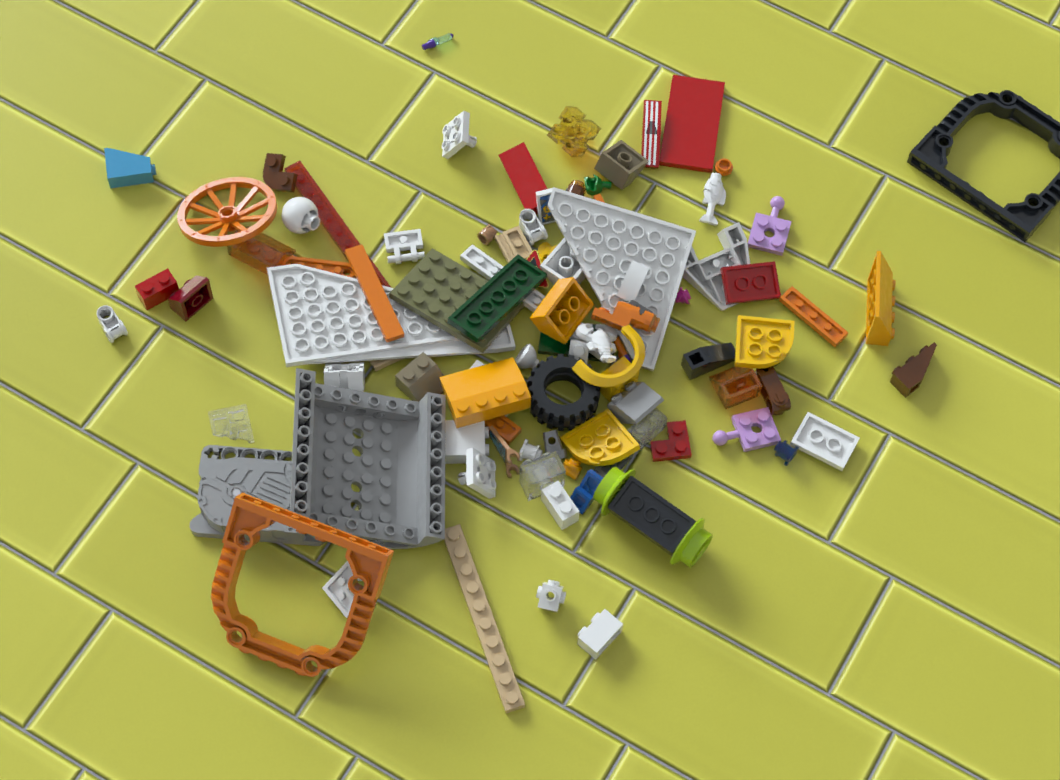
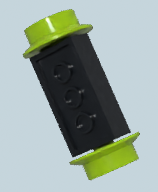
M613 467L602 479L593 495V499L602 505L601 515L605 516L611 512L672 556L671 565L681 561L690 568L694 566L704 554L713 538V534L704 529L705 519L701 518L696 522V520L634 478L636 474L634 469L624 473L619 468Z

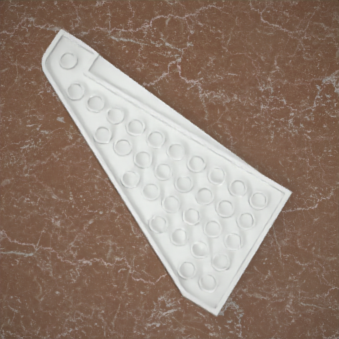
M300 264L267 268L286 367L306 364L416 358L422 352L428 357L498 353L515 350L516 347L510 324H508L484 353H481L390 299L389 293L394 288L382 285L405 333L403 338L386 343L357 279Z

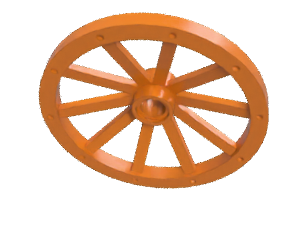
M245 177L225 178L205 184L189 194L179 207L177 220L182 234L196 244L210 247L230 246L245 242L263 232L276 216L277 202L272 189L259 180ZM237 187L252 189L235 208ZM230 188L229 205L223 206L214 192ZM258 192L267 198L243 210ZM208 195L219 211L216 212L195 203ZM268 205L264 215L247 216ZM190 209L213 217L186 219ZM258 221L249 228H245L243 225L240 224L243 222ZM213 224L197 232L188 226ZM219 228H222L218 236L206 235ZM235 230L240 231V232L235 233V234L226 235L227 232H230V231H235Z

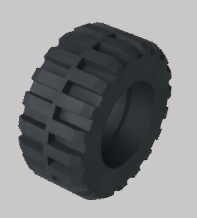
M557 354L556 358L549 356L546 362L541 360L537 364V368L534 367L531 371V376L527 382L531 396L530 413L533 417H538L537 421L541 425L546 423L549 429L557 427L558 431H563L564 428H568L570 431L576 425L579 426L585 423V420H590L593 417V413H596L601 387L586 383L572 370L573 366L581 358L578 360L574 359V355L570 354L569 357H563V354ZM587 364V366L593 370V367L590 364ZM555 381H569L579 388L581 397L572 404L561 405L551 401L545 394V389Z

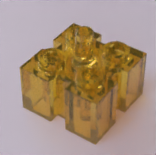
M566 106L559 116V119L562 121L560 124H554L547 136L556 144H564L562 149L571 157H582L589 148L588 140H594L602 128L592 120L584 119L586 115L577 107Z

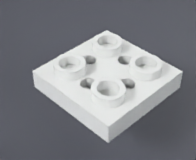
M463 111L444 126L442 131V157L449 159L465 145L471 148L476 145L477 138L469 135L470 113Z
M474 448L467 449L466 472L458 474L459 483L461 485L467 484L468 487L489 499L495 497V461Z

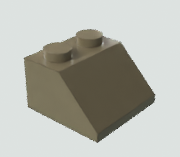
M620 140L602 152L594 169L623 190L635 180L649 161Z
M424 352L395 375L396 386L412 401L419 402L427 392L436 394L444 392L439 378L444 375L437 364Z

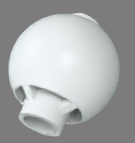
M295 197L283 206L282 221L291 232L304 234L319 227L318 209L311 200L305 197Z

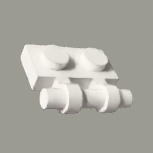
M421 229L384 233L386 252H394L393 256H387L388 264H401L404 261L418 262L419 259L425 256L424 252H417L416 250L423 248ZM411 250L409 254L400 255V251Z

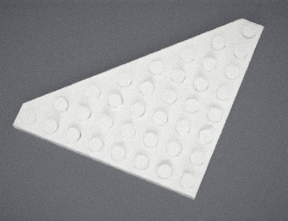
M553 187L547 206L603 308L613 314L618 301L629 302L618 297L617 293L632 260L650 267L635 301L651 310L654 316L648 331L637 328L633 329L640 335L645 346V359L641 368L654 371L696 231ZM615 329L633 361L635 353L632 344L621 331Z

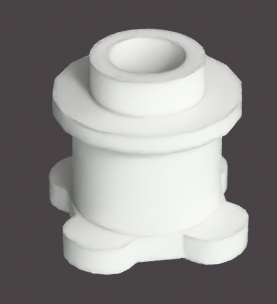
M525 439L519 452L520 461L524 458L532 461V464L536 461L539 462L543 452L540 450V445L528 444L529 440Z

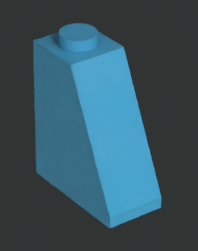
M104 148L107 179L110 188L154 182L153 175H157L155 164H151L150 157Z

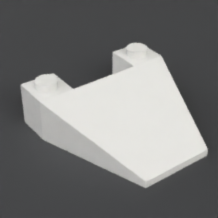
M739 222L722 229L717 234L724 250L698 260L691 246L682 276L720 311L736 305H726L720 268L750 264L747 238Z

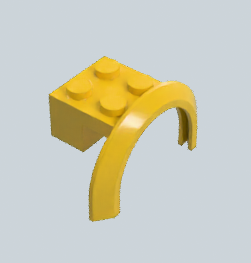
M630 325L623 326L621 333L633 346L635 357L632 363L623 356L601 374L590 369L581 359L572 368L586 383L601 387L600 393L609 402L614 395L622 393L628 383L632 381L638 382L639 370L645 359L644 342Z

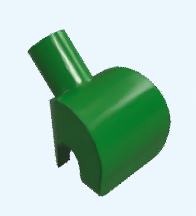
M593 174L594 178L584 177L588 195H597L602 192L603 188H611V182L602 181L595 174Z

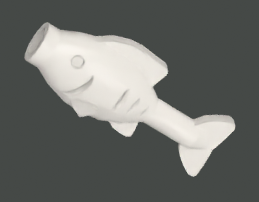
M712 173L704 186V199L702 203L708 204L706 214L699 220V222L709 223L714 226L718 224L717 219L713 216L715 205L723 206L726 199V191L721 180L722 175L719 173Z

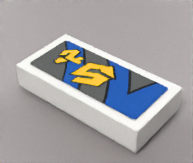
M553 188L536 192L538 219L542 225L556 222L547 206Z

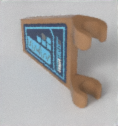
M490 426L489 437L506 465L507 477H512L511 470H515L518 475L519 468L512 463L510 458L516 457L517 461H520L519 453L511 449L496 429Z

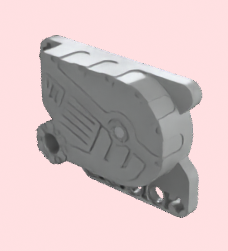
M219 445L205 446L201 452L199 464L201 480L197 495L201 513L190 521L192 534L197 537L223 539L234 499L242 492L290 511L292 461L283 460L287 457H292V452ZM210 452H213L214 455H212L211 458H208ZM232 452L236 455L234 458L225 459L227 453ZM253 454L255 458H245V456ZM266 456H273L275 459L269 460L264 458ZM275 522L271 526L259 531V542L321 546L325 543L314 539L310 535L300 534L296 532V529L279 522ZM244 534L245 539L250 541L249 536Z

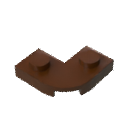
M267 153L263 169L265 184L275 191L294 193L298 175L283 172L286 156L283 154Z

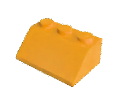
M574 277L558 279L530 319L540 332L566 344L578 325H580L594 306V303Z

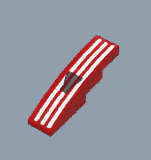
M644 100L641 155L649 161L644 168H659L662 101Z

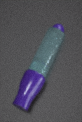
M448 33L438 38H431L422 45V49L426 50L452 40L454 35Z

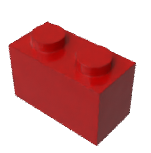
M168 268L135 285L137 296L146 310L168 300L173 292L179 290L177 281Z

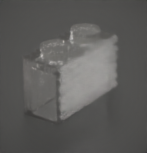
M655 408L640 422L628 428V432L639 443L640 450L666 427L667 417L659 409Z

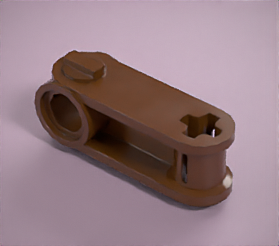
M774 367L756 369L754 380L771 415H782L785 411L790 410V398L785 392Z

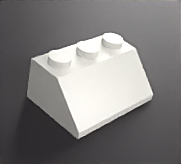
M565 237L540 265L541 270L547 273V278L553 286L558 279L574 277L578 284H580L586 277Z

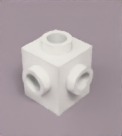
M548 580V583L544 582L542 586H538L536 598H539L538 607L557 612L560 603L564 604L566 592L563 591L564 586H560V582L555 580ZM548 592H552L554 598L549 597Z

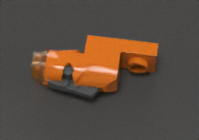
M634 300L628 303L618 301L613 314L603 307H599V309L595 307L591 319L619 331H622L621 328L623 326L632 325V328L655 333L660 321L656 314H653L651 310Z

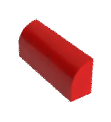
M522 142L498 156L524 208L533 210L537 215L536 192L546 190L547 187L525 143Z

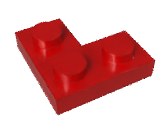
M686 420L666 423L668 440L650 441L653 462L688 459L692 456Z

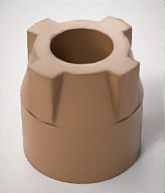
M488 224L477 234V237L484 245H488L495 238L497 230Z

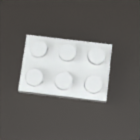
M807 412L790 445L843 471L860 437Z

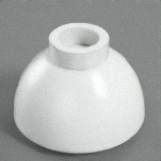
M531 344L525 345L517 355L515 362L518 368L533 369L539 363L537 353Z

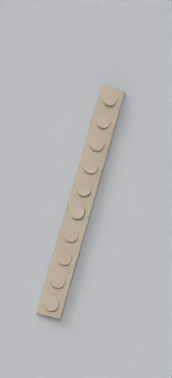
M461 525L446 528L444 542L505 714L524 708L525 703Z

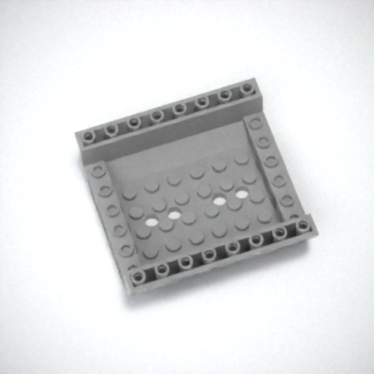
M296 368L290 511L388 549L417 548L444 540L446 395L427 392L419 402L318 384L315 383V371ZM353 431L359 432L361 438H355L353 435ZM352 449L359 450L361 456H355ZM351 485H357L360 492H354ZM352 502L359 506L358 511L351 508Z

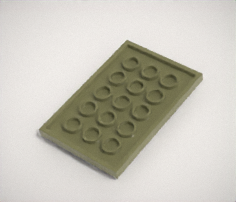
M433 248L389 293L390 299L481 353H484L524 308V302L522 301L487 335L476 343L448 324L447 321L448 317L485 285L488 280Z

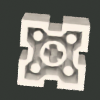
M364 362L349 364L326 363L324 385L364 392Z

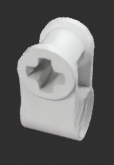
M531 209L522 210L519 216V227L529 245L532 246L534 242L541 239H548L547 231L535 212Z
M104 305L98 308L96 314L99 324L110 343H113L115 339L122 335H128L123 322L119 320L110 306Z

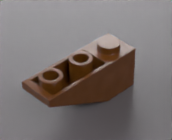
M935 342L930 346H924L917 356H911L905 362V365L902 367L898 366L892 371L890 383L905 398L920 387L937 344Z

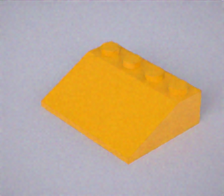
M881 251L876 252L867 279L866 344L888 346L890 340L894 339L895 328H892V323L895 320V312H892V307L895 305V296H892V291L895 290L896 280H893V272Z
M513 357L439 377L456 429L531 408V396Z

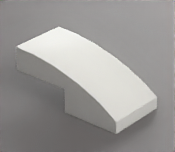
M632 260L617 296L627 301H635L650 267Z

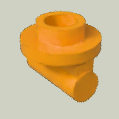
M571 457L570 459H565L559 471L576 481L583 468L580 466V461Z

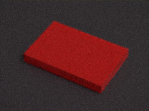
M775 261L720 268L726 305L773 300L781 297Z

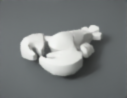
M593 324L578 325L575 334L578 338L589 342L586 346L591 351L599 353L601 361L607 363L616 362V356L611 355V351L616 352V346L612 342L618 336V332L614 328L604 324H596L595 329L597 331L592 334L594 330Z

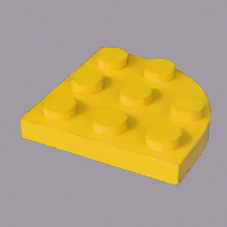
M738 315L734 366L760 369L774 366L783 361L790 353L793 345L795 321Z
M609 409L560 437L561 443L574 458L582 463L593 466L613 465L640 450L639 443Z

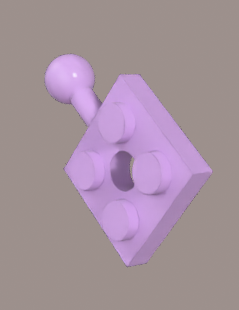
M775 196L770 201L772 207L770 216L760 213L755 214L747 244L749 248L783 256L792 221L777 218L779 210L785 205V201L782 197ZM766 231H771L774 234V236L767 237L764 233Z
M768 407L732 415L731 420L735 431L726 433L718 430L712 437L713 442L718 446L726 444L728 440L739 438L744 452L780 444L781 442ZM757 426L761 429V432L755 433L751 427Z

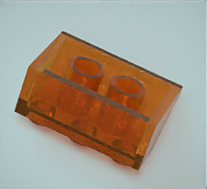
M262 232L245 242L227 246L230 256L267 274V268L282 266L283 261L287 257L293 256L296 252L295 249Z

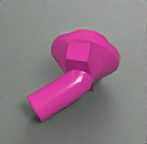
M680 287L675 302L690 304L689 300L692 298L688 290H683Z

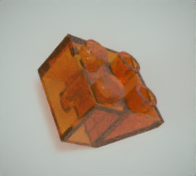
M732 367L709 376V380L725 409L759 397L763 386L752 368Z

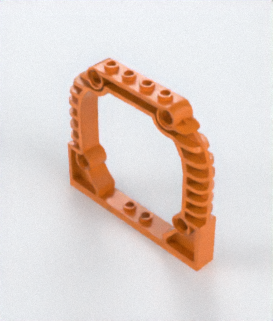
M243 492L236 496L222 540L224 545L211 590L213 610L220 620V625L227 631L226 638L228 643L243 653H251L258 656L260 660L274 662L278 667L289 668L301 676L314 677L323 669L335 668L351 660L364 643L394 551ZM275 522L292 527L300 534L315 536V539L318 541H328L347 549L345 558L353 573V576L348 580V588L354 594L343 634L338 644L331 649L320 645H313L305 650L258 631L256 623L251 618L240 614L235 600L236 584L246 550L259 542L260 530L271 526ZM244 534L249 536L250 542L245 539ZM358 578L363 580L364 586L358 583ZM237 631L242 634V637L237 634ZM311 661L316 662L317 667L313 666Z

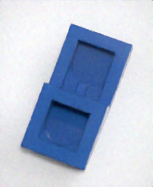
M592 469L587 471L582 482L575 488L570 497L581 514H584L594 501V492L603 479L602 476Z

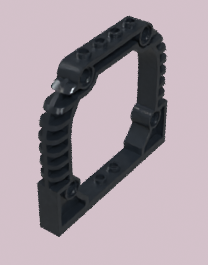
M1004 90L1000 94L989 92L988 94L977 93L973 96H967L958 102L937 126L935 125L912 149L907 163L1023 242H1026L1060 202V172L1039 195L1030 193L1025 197L1024 202L1007 203L1003 208L985 196L984 193L970 186L968 182L963 181L946 169L948 164L946 157L950 153L953 137L974 116L990 112L1001 119H1014L1047 141L1050 152L1060 159V123L1010 90Z

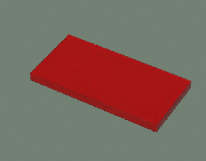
M673 75L659 159L660 166L712 173L725 82Z

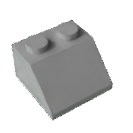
M632 381L625 386V390L622 393H618L611 398V402L607 407L621 424H637L662 403L664 399L644 382Z

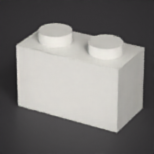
M559 481L541 490V500L561 530L579 521L580 511Z
M606 609L601 613L597 612L591 619L592 623L588 627L584 626L577 635V644L595 660L623 629V623Z

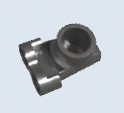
M557 430L544 432V461L549 462L566 458V449L562 448ZM554 437L556 440L555 444H549L548 439Z

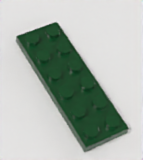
M516 255L449 316L447 323L478 343L547 278V273L520 255Z

